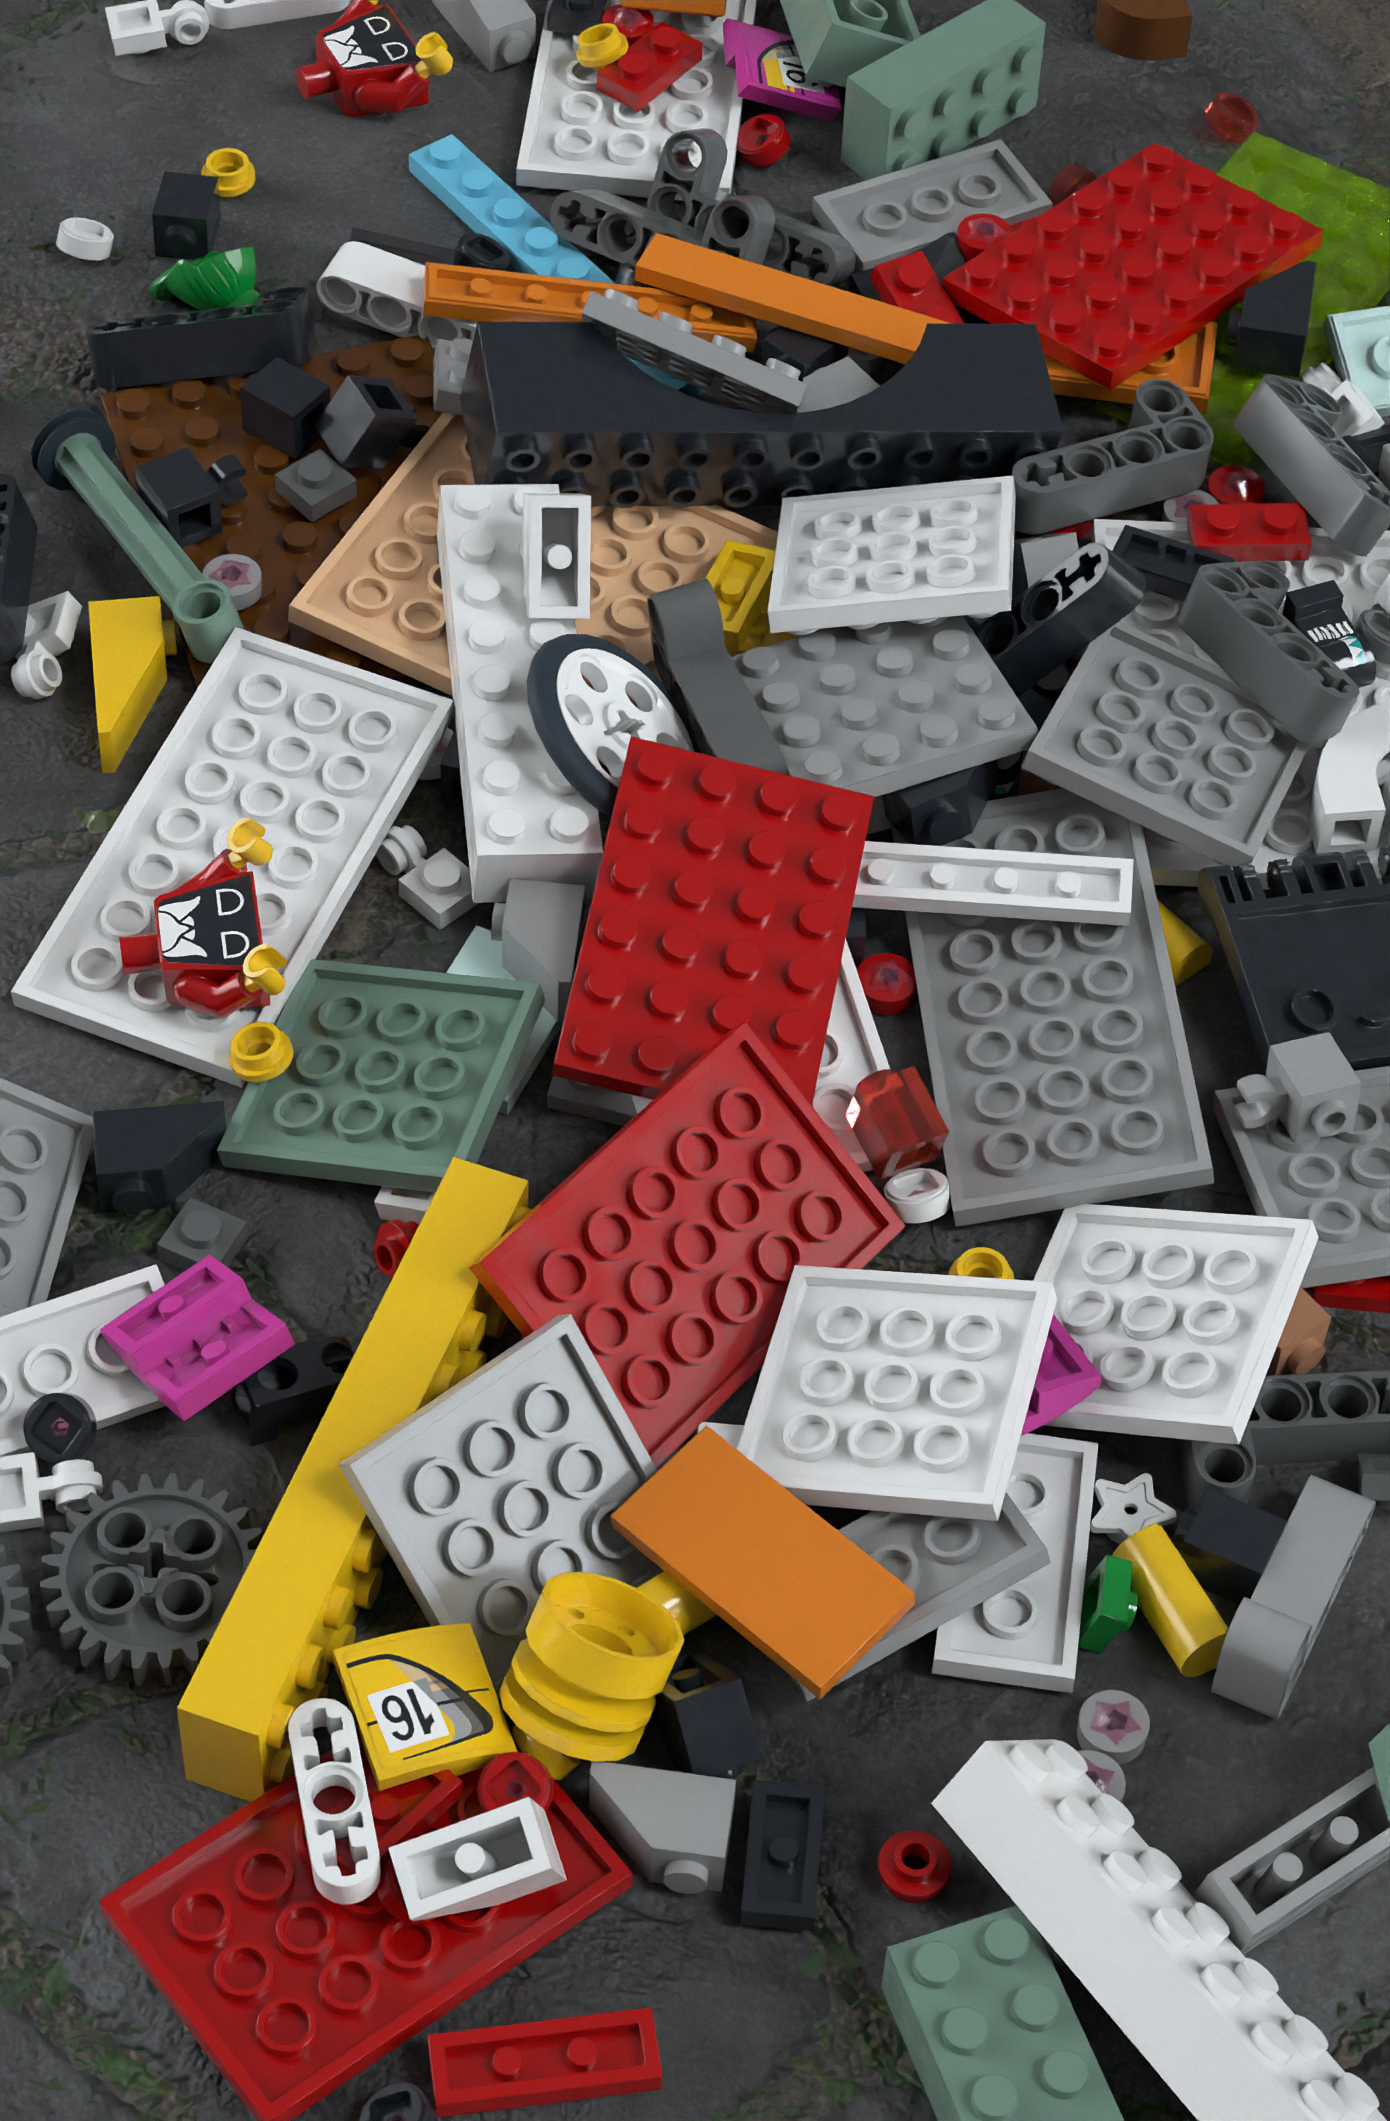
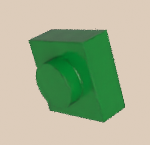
M1106 1555L1085 1581L1078 1648L1102 1654L1120 1631L1127 1632L1131 1627L1138 1604L1137 1592L1130 1590L1133 1562Z

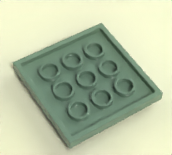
M311 959L290 993L275 1025L289 1037L294 1051L293 1059L288 1068L277 1077L264 1082L248 1083L217 1149L223 1166L436 1193L453 1157L477 1164L544 1005L545 997L541 984L538 982Z

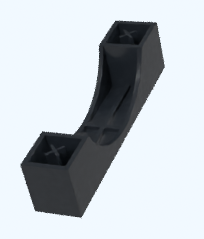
M477 322L460 395L475 485L558 484L560 494H586L591 496V506H616L619 508L634 506H674L684 508L710 505H728L731 507L782 505V499L790 497L1011 476L1013 466L1019 460L1055 450L1063 434V427L1036 324L927 323L921 342L910 360L890 380L872 392L848 403L827 409L799 413H761L708 403L659 382L624 358L605 340L592 322Z

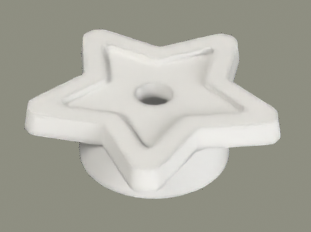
M1148 1473L1138 1476L1126 1485L1104 1479L1097 1480L1094 1485V1491L1102 1508L1093 1518L1090 1524V1531L1093 1533H1105L1116 1543L1121 1544L1132 1534L1155 1522L1158 1526H1164L1177 1520L1176 1511L1154 1497L1152 1476ZM1126 1507H1133L1137 1513L1130 1515L1124 1509Z

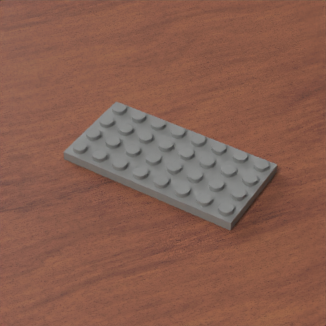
M1064 788L987 801L973 833L942 846L1134 859L1131 916L1129 926L905 911L956 1227L1070 1208L1082 1204H1094L1213 1184V1167L1142 825L1115 812L1105 810L1098 804ZM891 824L894 843L907 844Z

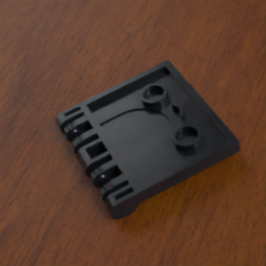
M1390 846L1380 848L1377 859L1379 874L1381 873L1383 884H1379L1373 865L1370 863V857H1368L1364 849L1345 852L1344 858L1341 853L1335 851L1296 856L1292 860L1291 865L1287 858L1268 862L1267 872L1265 873L1267 876V887L1270 888L1271 896L1266 899L1261 881L1257 877V871H1255V866H1252V863L1238 864V866H1233V870L1230 866L1223 865L1202 868L1199 871V895L1205 912L1214 919L1265 1072L1267 1071L1269 1048L1271 1045L1327 1032L1331 1034L1354 1071L1390 1066Z

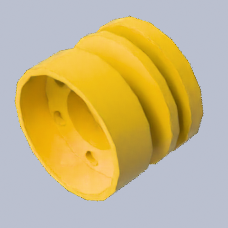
M563 1572L547 1580L525 1629L527 1638L521 1641L499 1689L502 1707L517 1727L547 1747L567 1756L594 1762L619 1761L635 1752L656 1705L655 1695L662 1692L684 1642L680 1625L659 1602L643 1591L615 1578L590 1572Z

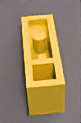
M160 596L88 602L102 774L115 773L167 682L165 656L177 655L174 619L162 620Z

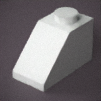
M523 493V566L528 618L590 619V495Z
M530 1797L388 1848L408 1914L412 1921L500 1905L567 1880L545 1810Z

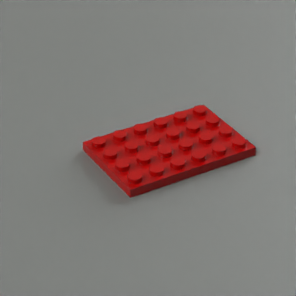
M1154 142L943 277L942 286L953 303L991 324H1036L1043 353L1112 390L1243 301L1245 289L1291 268L1319 249L1323 229L1300 218L1297 214L1286 211L1259 197L1253 191L1246 190L1220 177L1212 170L1203 168L1174 153L1171 149Z
M631 736L551 1075L654 1100L733 1027L746 1021L812 1106L874 796Z
M745 1021L726 1033L468 1268L524 1338L556 1316L571 1314L657 1468L702 1422H705L764 1364L795 1265L862 1269L905 1225Z
M508 1725L517 1752H522L513 1737V1730ZM357 1733L364 1775L366 1778L372 1772V1770L370 1768L359 1733ZM332 1750L319 1758L320 1764L334 1761ZM484 1768L457 1776L463 1783V1796L420 1836L485 1813L478 1798V1781ZM293 1774L100 1899L99 1904L101 1915L257 2121H291L631 1888L633 1873L553 1779L554 1795L546 1816L567 1878L566 1881L500 1905L438 1916L424 1924H409L395 1918L383 1906L377 1888L369 1897L354 1904L334 1903L321 1895L314 1882L295 1774ZM520 1780L509 1784V1796L520 1800L526 1787ZM342 1786L324 1788L315 1796L313 1804L321 1812L327 1813L350 1790Z

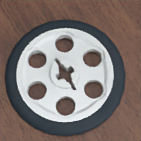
M565 634L544 642L534 655L526 682L528 705L535 729L547 753L565 779L587 802L611 819L631 736L701 753L695 740L694 731L689 726V718L675 697L650 669L627 651L607 640L591 635ZM582 675L590 681L594 690L586 684ZM627 694L636 702L639 709L633 705ZM566 707L575 713L580 723L570 715ZM598 759L607 766L611 776L601 767Z

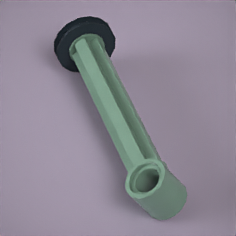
M73 409L55 416L42 427L34 439L30 453L33 468L48 486L60 491L77 490L171 609L173 618L181 627L192 656L201 662L214 663L235 627L245 630L228 586L218 580L206 579L112 463L116 449L115 436L99 414L88 409Z

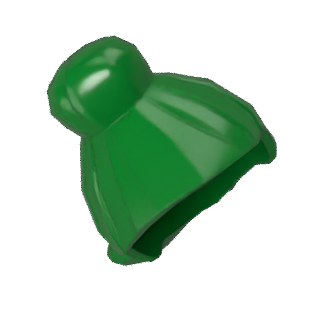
M244 247L223 253L211 251L205 257L195 259L189 263L181 259L176 262L174 267L166 270L160 277L151 282L149 286L151 297L160 301L177 297L199 310L255 304L260 295L254 290L256 277L255 248Z

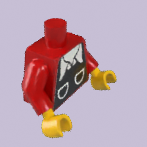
M353 0L344 14L333 25L319 31L316 36L317 62L297 68L296 80L299 90L305 99L330 93L344 115L355 117L379 112L395 114L404 108L429 104L428 84L430 79L428 76L431 73L436 76L448 73L452 68L453 58L447 51L448 45L436 32L426 34L416 45L387 3L378 5L379 0Z
M251 818L238 820L228 832L227 844L230 849L223 850L201 872L169 893L159 895L154 900L157 933L119 937L124 975L161 970L168 1003L174 1006H185L217 1019L226 1018L244 1006L262 1007L271 1005L270 995H278L285 987V978L276 970L285 967L287 959L272 946L263 944L253 871L247 872L246 864L248 862L255 866H262L267 864L272 858L271 844L261 838L266 833L262 825Z

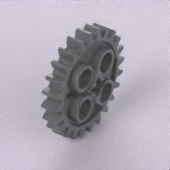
M145 1473L140 1476L138 1491L129 1493L126 1487L119 1480L113 1481L114 1499L106 1502L100 1496L91 1492L87 1495L89 1515L86 1516L72 1510H68L65 1513L69 1533H51L50 1540L53 1554L42 1556L41 1562L45 1580L40 1582L43 1604L47 1605L46 1611L50 1629L60 1628L61 1645L64 1650L79 1646L82 1666L87 1668L103 1657L106 1677L110 1680H113L124 1666L132 1667L135 1685L139 1686L146 1679L149 1669H159L165 1685L172 1684L174 1667L184 1665L187 1671L192 1676L194 1675L200 1663L199 1658L203 1657L263 1537V1532L261 1528H250L249 1510L246 1506L230 1512L228 1491L223 1490L208 1500L206 1499L204 1480L200 1478L191 1485L187 1492L179 1490L176 1473H170L163 1488L154 1489L151 1479ZM134 1541L138 1543L130 1548L115 1547L123 1542ZM193 1548L208 1549V1551L201 1554L191 1555L185 1553ZM112 1601L127 1602L126 1605L120 1608L108 1609L103 1607ZM191 1607L198 1609L189 1615L173 1614L174 1611L181 1608Z

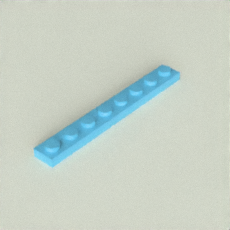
M453 134L409 154V171L475 233L486 235L499 242L509 255V264L518 273L614 284L606 274L571 242L559 236L548 221ZM623 356L641 371L686 395L695 397L705 392L700 388Z

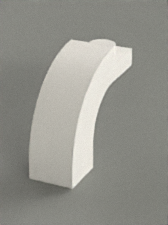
M1390 701L1370 706L1347 719L1342 730L1333 738H1329L1323 748L1309 806V828L1316 854L1335 851L1339 853L1351 852V850L1358 849L1370 851L1377 848L1386 811L1379 786L1390 779Z

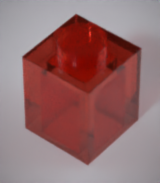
M915 1066L892 1074L890 1069H883L862 1079L856 1086V1091L845 1114L879 1181L935 1160L949 1134V1130Z

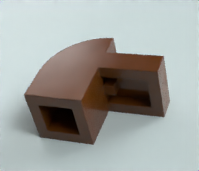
M1096 0L1097 12L1094 35L1110 51L1130 59L1146 61L1186 57L1193 17L1186 0Z

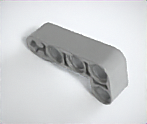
M1311 1475L1251 1599L1244 1597L1236 1611L1222 1646L1211 1692L1275 1720L1279 1719L1361 1544L1376 1505L1375 1501Z

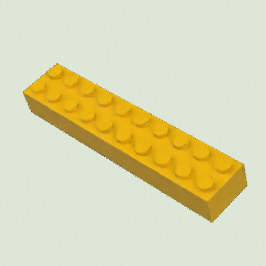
M453 1157L177 1707L186 1780L252 1802L275 1787L276 1783H281L292 1776L294 1766L288 1732L290 1718L294 1711L303 1703L312 1699L327 1698L328 1685L325 1684V1681L334 1664L333 1650L354 1643L356 1627L353 1626V1623L360 1608L369 1610L378 1596L383 1579V1570L380 1569V1566L388 1552L338 1464L486 1364L487 1354L484 1352L490 1337L499 1339L502 1336L509 1318L468 1267L532 1210L528 1208V1180Z

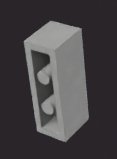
M1372 1767L1210 1872L1192 1895L1197 1902L1208 1905L1224 1919L1230 1930V1934L1227 1937L1243 1955L1390 1858V1821H1388L1375 1768Z

